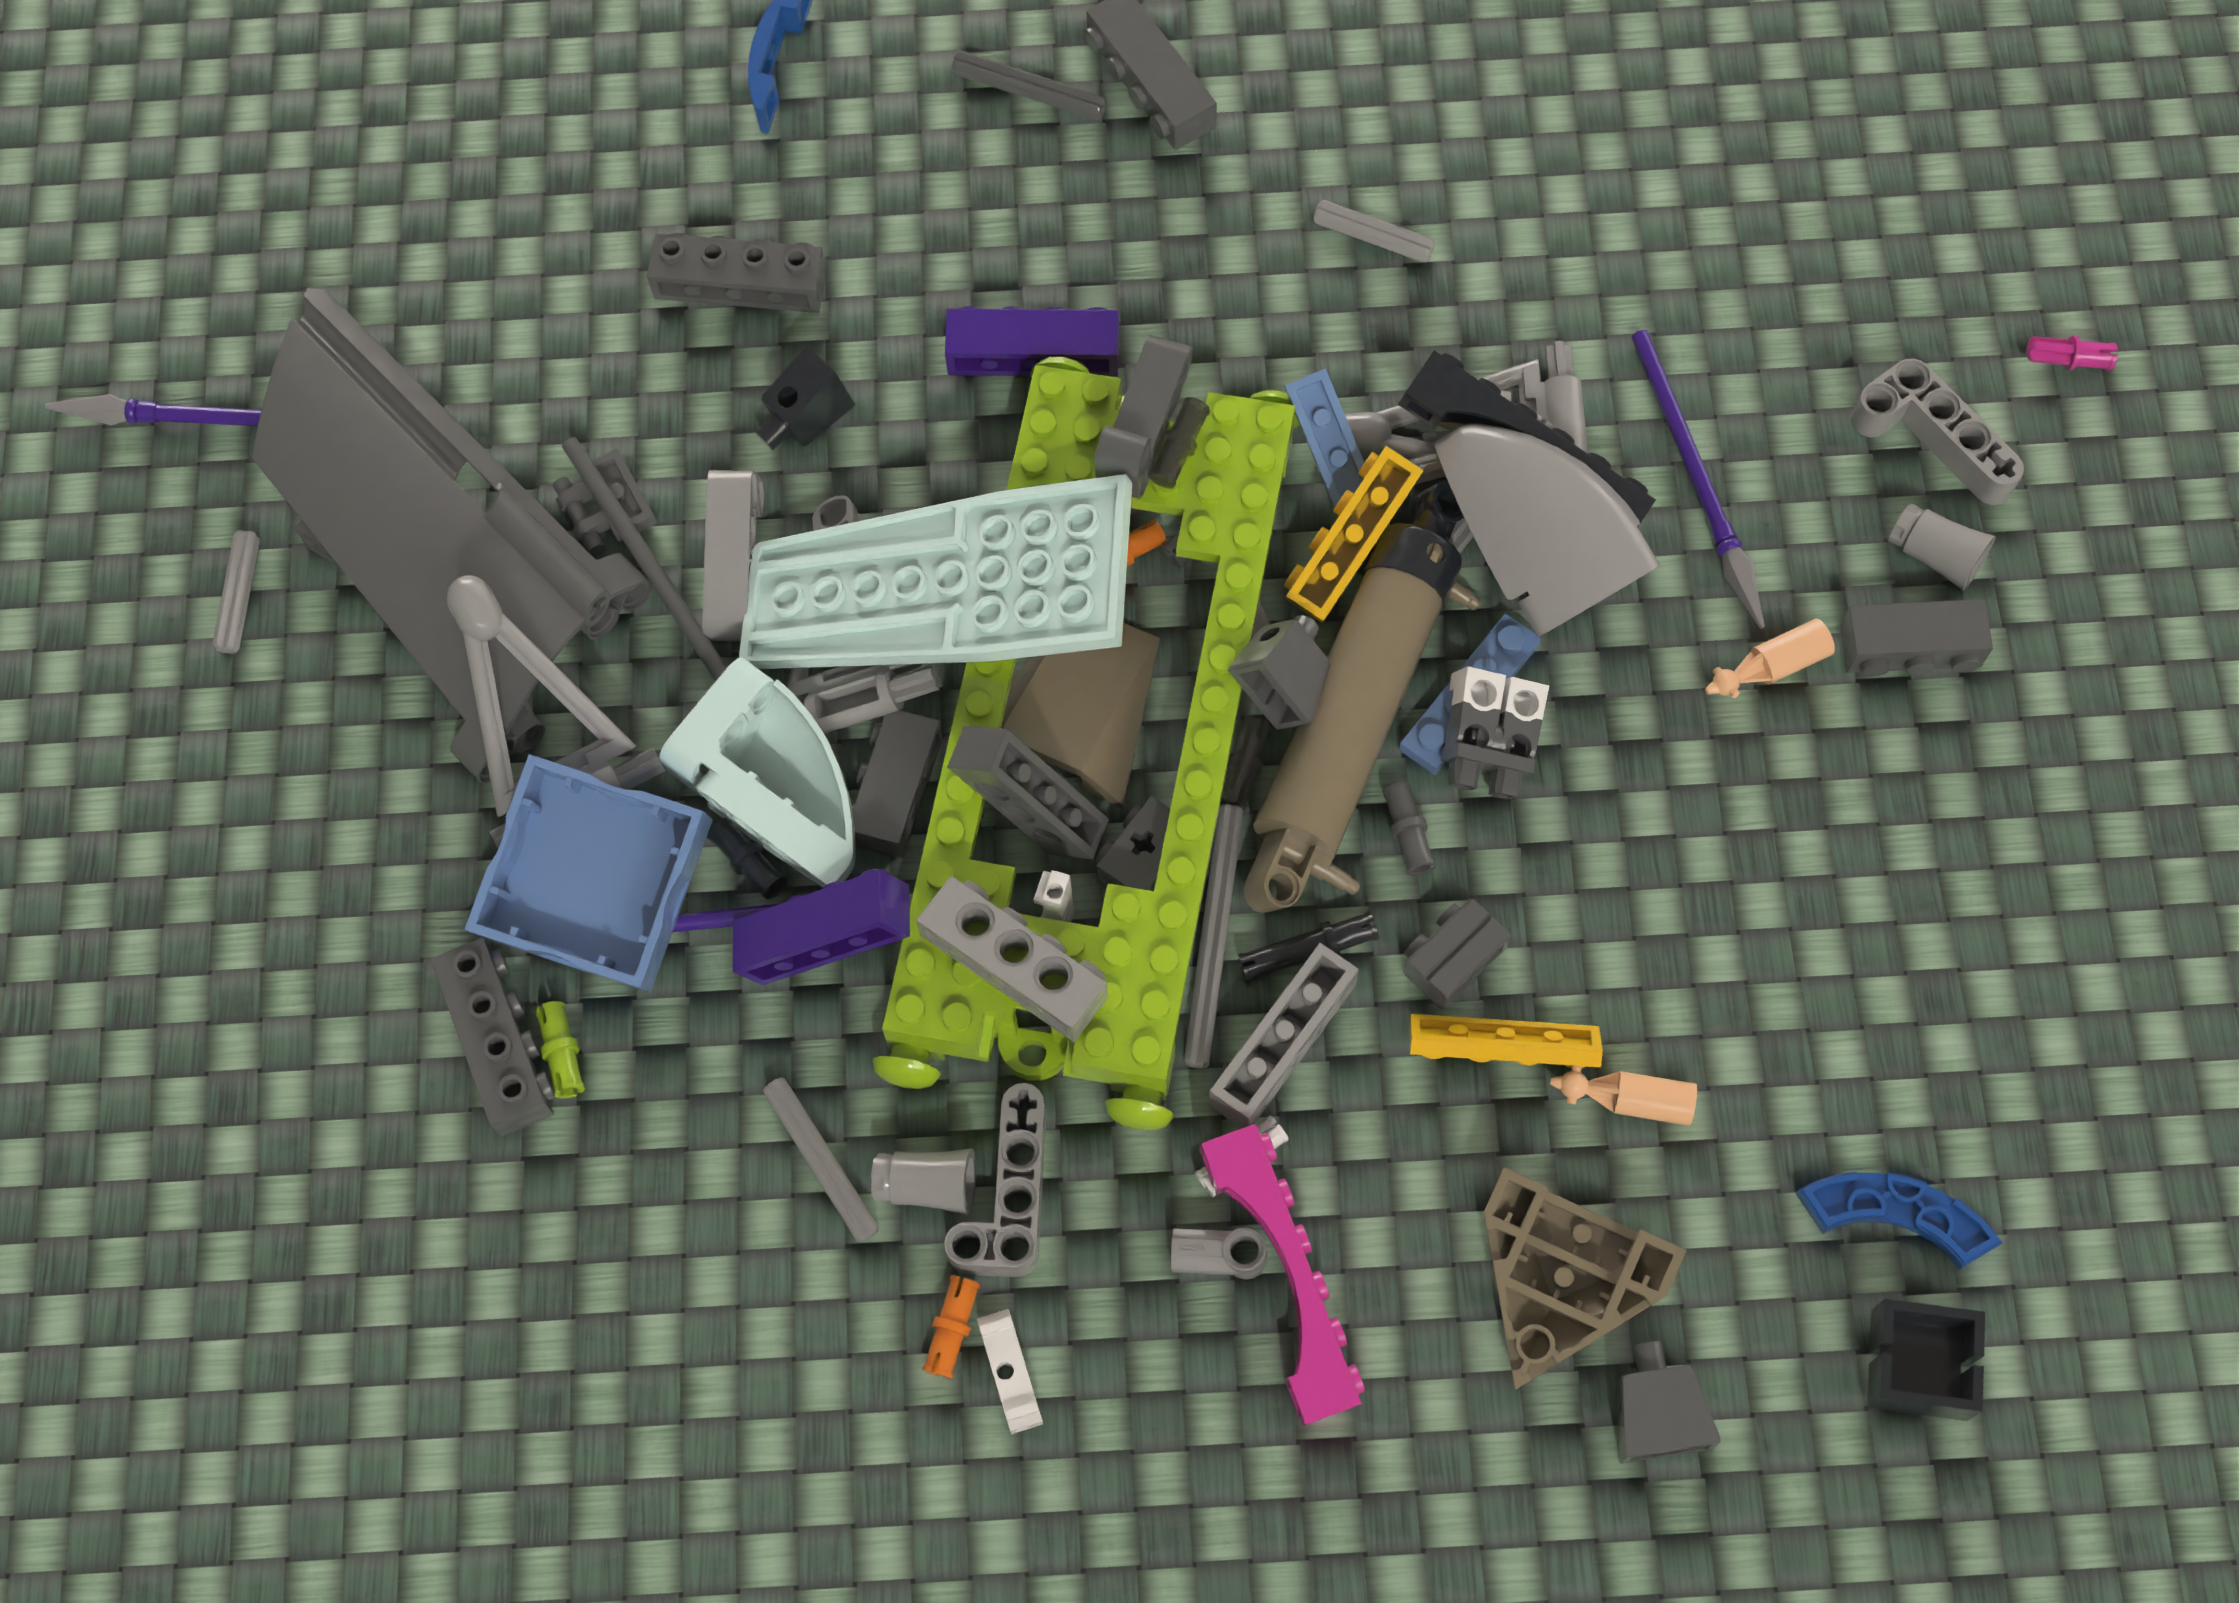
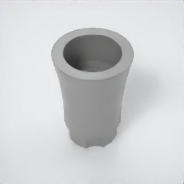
M1910 503L1898 518L1888 541L1903 548L1904 553L1926 564L1946 577L1962 591H1965L1987 558L1996 536L1970 529L1946 519L1929 509L1924 511Z
M969 1148L946 1152L896 1151L894 1155L879 1153L874 1158L872 1164V1198L876 1201H891L895 1205H914L942 1209L969 1216L974 1203L976 1186V1157L974 1149Z

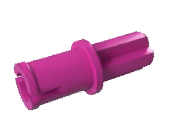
M2074 335L2070 336L2069 339L2034 336L2028 341L2026 356L2030 362L2064 365L2067 370H2074L2075 367H2086L2111 371L2115 367L2118 354H2110V352L2118 351L2116 343L2080 341L2079 337Z

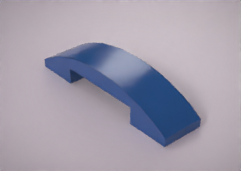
M773 0L765 11L755 32L748 60V84L756 120L762 133L769 134L780 101L775 77L772 75L785 33L789 31L802 34L813 2L812 0Z

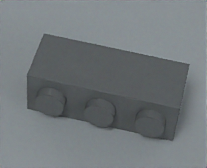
M1985 599L1850 605L1840 624L1847 673L1862 672L1863 675L1869 677L1880 676L1889 671L1907 670L1910 674H1925L1934 669L1952 668L1955 672H1969L1982 667L1993 650Z
M899 710L886 714L883 722L877 721L875 723L870 740V746L874 749L870 761H863L857 776V787L860 790L856 802H851L855 826V847L901 859L904 858L943 740L939 720Z

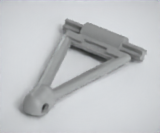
M1555 341L1553 346L1545 347L1548 380L1545 382L1540 380L1538 359L1481 377L1491 381L1503 391L1518 388L1519 403L1531 408L1537 415L1549 421L1554 428H1559L1568 433L1574 439V445L1588 453L1581 380L1574 377L1571 345H1564L1563 341ZM1399 405L1379 412L1344 413L1363 459L1368 458L1371 452L1379 456L1385 446L1408 460L1436 453L1435 443L1392 434V429L1420 420Z
M843 495L827 499L818 506L813 514V531L859 521L856 506L850 498ZM923 664L839 666L812 675L813 667L791 668L787 688L800 700L825 734L902 710L904 701L938 691L939 687H942V680L938 676L937 667L934 664L920 668Z
M471 575L462 576L453 581L447 591V605L464 637L497 817L508 812L519 780L516 782L513 780L488 641L493 638L499 640L598 738V740L555 761V763L589 773L606 784L625 790H630L665 772L654 748L612 768L609 763L610 760L633 749L636 745L503 614L495 595L485 581ZM506 823L489 831L498 849L503 838Z

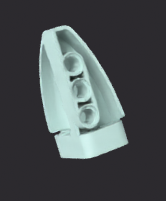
M737 658L726 668L665 742L659 755L660 761L672 776L696 794L705 798L708 801V807L721 818L727 817L739 831L817 885L824 888L832 882H844L851 874L855 865V826L849 792L832 747L813 716L794 693L776 679L774 681L744 658Z

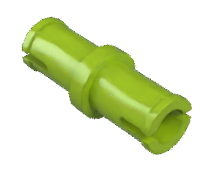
M561 1001L547 1002L542 1004L543 1008L538 1006L535 1010L544 1045L540 1048L542 1058L549 1063L555 1097L561 1099L575 1097L578 1095L577 1092L582 1093L585 1090L576 1054L579 1052L577 1039L571 1037L565 1004Z

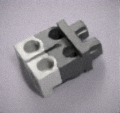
M1469 666L1451 674L1449 691L1453 692L1450 719L1445 733V747L1442 749L1441 761L1449 763V787L1462 790L1477 789L1480 770L1492 773L1489 795L1508 800L1517 798L1523 776L1534 773V756L1538 746L1549 685L1515 677L1506 679V675Z

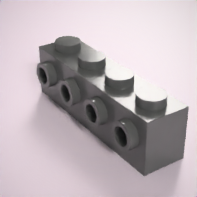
M1104 0L1086 10L1087 29L1084 30V35L1088 45L1094 52L1100 51L1106 59V64L1112 77L1116 81L1122 80L1128 88V94L1132 103L1138 110L1144 109L1150 117L1154 132L1160 139L1166 138L1173 149L1177 150L1217 128L1216 101L1137 0Z
M681 232L671 234L655 233L647 279L654 299L820 313L827 268L822 247L813 246L808 243H796L793 245L772 243L764 239L745 241L733 240L725 236H713L711 238L689 236Z
M482 937L431 958L490 1126L502 1137L553 1116L554 1113L549 1100L555 1098L554 1089L545 1071L540 1074L538 1073L534 1058L540 1056V1051L530 1030L523 1032L518 1017L525 1015V1011L515 989L508 991L503 977L509 975L510 970L501 949L493 951Z

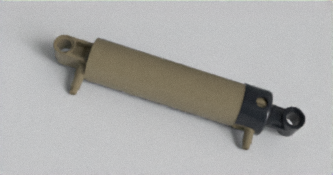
M1447 479L1417 493L1411 500V519L1409 523L1388 525L1371 551L1362 572V580L1327 656L1330 668L1313 720L1310 724L1296 726L1253 823L1254 831L1264 840L1243 890L1248 906L1254 911L1266 913L1295 904L1301 896L1309 875L1318 880L1323 879L1339 890H1345L1352 895L1356 894L1360 888L1358 881L1331 862L1335 858L1440 611L1445 608L1448 598L1471 610H1476L1481 604L1479 597L1456 581L1462 568V557L1456 547L1449 542L1456 523L1464 519V516ZM1269 881L1276 887V898H1273L1269 892Z

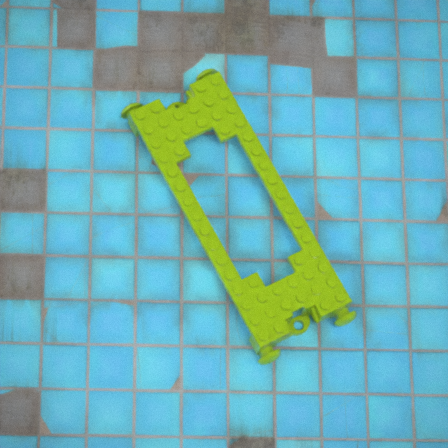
M1048 357L1040 360L1031 371V385L1006 490L1096 478L1095 454L1101 433L1105 426H1114L1125 397L1122 396L1121 378L1091 374L1085 366L1066 357ZM1263 390L1254 393L1250 398L1208 392L1205 409L1199 408L1196 421L1175 419V423L1170 421L1142 498L1131 497V508L1183 516L1176 546L1177 557L1219 563L1154 891L1108 883L1099 927L1020 914L1027 921L1028 925L1026 927L1040 937L1043 933H1047L1057 939L1066 948L1065 954L1079 964L1082 960H1086L1099 968L1106 976L1104 981L1107 982L1108 987L1107 1000L1075 1042L1065 1037L1053 1027H1051L1052 1033L1018 1028L1015 1010L1027 1009L920 936L916 920L950 876H953L963 884L967 880L974 882L989 895L987 901L1001 910L1004 907H1009L1016 876L1015 867L972 860L985 799L947 768L964 726L1001 728L1016 659L966 662L910 905V937L902 940L882 1027L891 1054L890 1056H878L872 1060L875 1073L888 1083L912 1089L931 1087L941 1076L938 1069L929 1065L931 1058L945 1061L946 1055L989 1062L994 1037L998 1038V1049L1004 1065L1018 1077L1028 1081L1045 1080L1057 1075L1063 1069V1076L1110 1084L1111 1091L1122 1092V1098H1113L1105 1102L1107 1114L1122 1126L1135 1130L1154 1131L1165 1128L1175 1116L1172 1111L1162 1107L1161 1102L1162 1100H1167L1175 1059L1177 1026L1242 687L1228 670L1252 639L1282 478H1286L1293 441V430L1300 426L1295 415V405H1291L1287 393L1278 390ZM975 921L970 923L964 932L971 936H979L988 930L989 925L982 921ZM1019 947L1011 948L1006 951L1003 959L1010 963H1018L1026 958L1028 952ZM1051 974L1042 981V985L1049 990H1057L1066 984L1067 979L1059 974ZM1029 1045H1037L1045 1050L1046 1057L1037 1066H1027L1019 1059L1021 1051Z

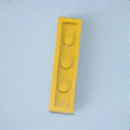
M1411 1014L1410 1055H1422L1429 1059H1440L1443 1057L1469 1058L1476 1062H1488L1490 1060L1514 1061L1529 1066L1543 1063L1564 1065L1572 1068V1065L1582 1068L1586 1066L1601 1067L1603 1049L1599 1026Z

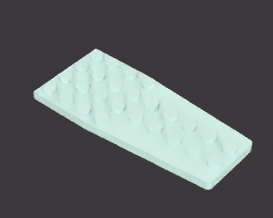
M1126 474L998 491L760 542L752 550L753 554L748 581V607L743 620L739 657L744 658L758 669L987 662L1122 647L1132 482Z

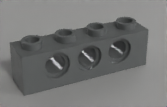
M964 726L947 768L1050 855L1093 859L1109 819L1008 729Z

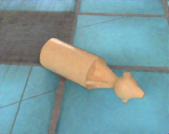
M1813 619L1753 647L1735 671L1730 669L1722 670L1720 667L1713 670V681L1705 688V692L1707 695L1720 694L1736 698L1740 694L1738 691L1740 683L1765 682L1766 684H1772L1833 655L1835 645L1832 635L1821 620Z
M1573 1065L1571 1071L1563 1076L1551 1077L1550 1085L1561 1090L1563 1095L1567 1097L1566 1103L1576 1105L1577 1099L1587 1094L1614 1114L1690 1126L1693 1120L1697 1098V1084L1623 1071L1587 1080L1585 1075L1581 1073L1582 1067Z

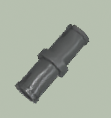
M1405 781L1393 783L1383 790L1393 822L1390 828L1392 838L1399 842L1408 875L1419 876L1426 874L1436 867L1425 835L1428 829L1424 817L1419 816L1410 783Z

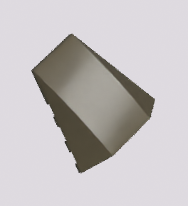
M1123 623L1122 647L1031 657L1012 678L1001 728L1008 729L1043 761L1082 778L1083 791L1124 808L1127 785L1133 767L1136 744L1142 726L1145 703L1149 694L1160 638Z

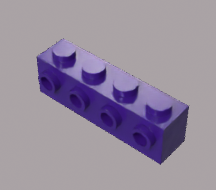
M975 306L947 309L945 360L948 375L1031 376L1032 368L1040 360L1048 357H1066L1085 366L1091 374L1118 377V310H1108L1103 307H1092L1087 310H1065L1061 307L1022 309L1016 306H1008L1003 309H980Z
M869 869L864 871L859 877L844 882L829 883L824 889L807 895L792 896L787 902L776 906L757 908L753 910L752 914L733 920L732 972L758 984L766 985L910 937L909 884L890 875L886 870Z

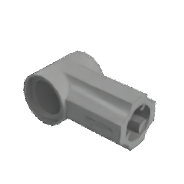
M1243 1227L1233 1231L1173 1228L1171 1245L1172 1272L1234 1275L1237 1278L1247 1280L1254 1279L1262 1274L1267 1266L1268 1255L1265 1241L1261 1234L1254 1229ZM1249 1243L1258 1248V1256L1250 1264H1240L1233 1260V1251L1240 1244Z

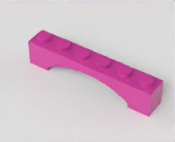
M1253 1124L1201 1143L1199 1152L1215 1195L1226 1192L1251 1214L1271 1241L1286 1272L1296 1309L1298 1349L1294 1375L1284 1380L1301 1426L1361 1405L1358 1395L1365 1392L1361 1376L1356 1365L1347 1366L1340 1347L1347 1345L1346 1337L1338 1318L1329 1319L1323 1300L1329 1298L1328 1289L1321 1272L1318 1270L1312 1273L1305 1254L1312 1252L1311 1245L1303 1225L1294 1226L1288 1208L1294 1206V1200L1285 1178L1277 1180L1271 1162L1277 1160V1156L1268 1133L1260 1135L1257 1125Z

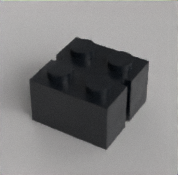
M1883 1299L1871 1310L1869 1354L1879 1356L1869 1363L1867 1408L1968 1421L1983 1412L1984 1366L1973 1365L1963 1373H1961V1366L1969 1367L1984 1357L1985 1312Z

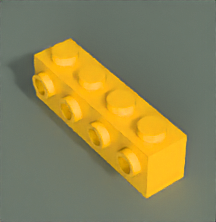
M1385 446L1379 456L1371 452L1358 472V475L1364 478L1355 493L1347 489L1333 510L1334 513L1339 515L1338 519L1330 531L1322 526L1308 547L1309 550L1314 552V555L1305 568L1297 564L1283 586L1290 590L1286 595V600L1323 624L1424 470Z

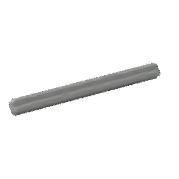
M1221 805L1217 818L1184 1055L1185 1065L1198 1069L1207 1068L1210 1062L1243 819V809L1237 805Z

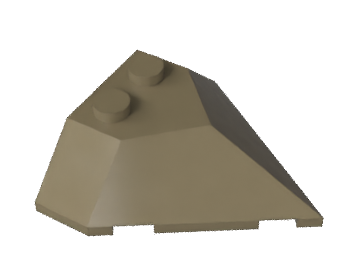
M1504 1167L1485 1208L1484 1216L1514 1388L1516 1390L1666 1297L1687 1250L1641 1229L1636 1232L1557 1196L1548 1191L1549 1187Z

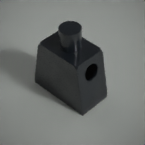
M806 346L763 394L761 400L771 413V416L755 433L772 451L788 435H791L800 445L807 446L856 404L836 372Z

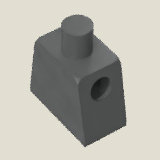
M1296 616L1294 620L1269 624L1260 628L1228 670L1276 730L1310 724L1312 722L1330 668L1329 659L1314 642L1319 626L1312 618L1307 616Z
M1661 1341L1645 1342L1632 1346L1637 1373L1623 1375L1616 1382L1618 1458L1620 1464L1713 1450L1721 1443L1720 1436L1692 1367L1684 1365L1667 1368Z

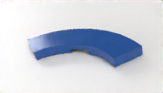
M1849 1172L1815 1181L1795 1193L1822 1234L1854 1223L1877 1222L1896 1225L1915 1232L1932 1242L1951 1259L1958 1270L2003 1243L1994 1230L1958 1198L1953 1199L1944 1192L1927 1185L1925 1181L1906 1175L1890 1172L1887 1174Z

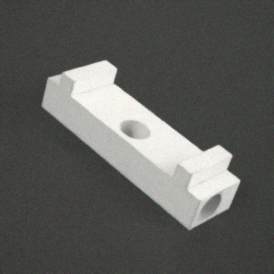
M1054 870L1051 873L1043 871L1034 897V903L1043 905L1042 918L1065 922L1072 921L1074 905L1070 875Z
M1009 1309L977 1318L1011 1434L1043 1425ZM1003 1366H1010L1014 1372L1011 1378L1004 1380L998 1377L999 1369Z

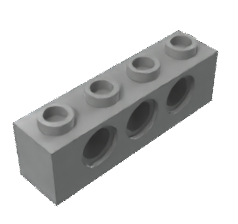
M950 876L917 918L916 922L920 936L1065 1037L1075 1042L1108 998L1107 982L1104 981L1106 978L1104 973L1086 960H1082L1079 964L1065 954L1067 950L1063 944L1051 935L1043 933L1040 937L1026 927L1028 925L1027 921L1015 910L1009 907H1004L1001 910L987 901L989 895L974 882L967 880L963 884L953 876ZM975 921H982L989 925L988 930L979 936H971L964 932L966 927ZM1019 947L1028 952L1026 958L1018 963H1010L1003 959L1006 951L1011 948ZM1051 974H1059L1067 979L1066 984L1057 990L1045 988L1042 985V981Z
M1319 943L1211 1088L1209 1106L1241 1129L1255 1124L1356 986L1359 969Z

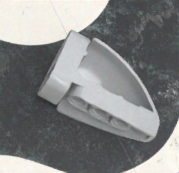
M1468 423L1459 426L1435 442L1437 455L1456 501L1505 597L1513 600L1528 591L1529 595L1517 603L1537 637L1563 624L1660 566L1642 533L1637 528L1640 522L1628 504L1604 479L1585 463L1560 448L1532 435L1482 423Z

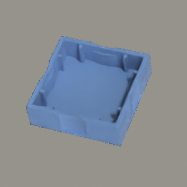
M529 754L506 815L505 830L501 844L486 869L464 930L479 937L651 993L713 819L702 810L644 791L617 788L600 781L589 773Z

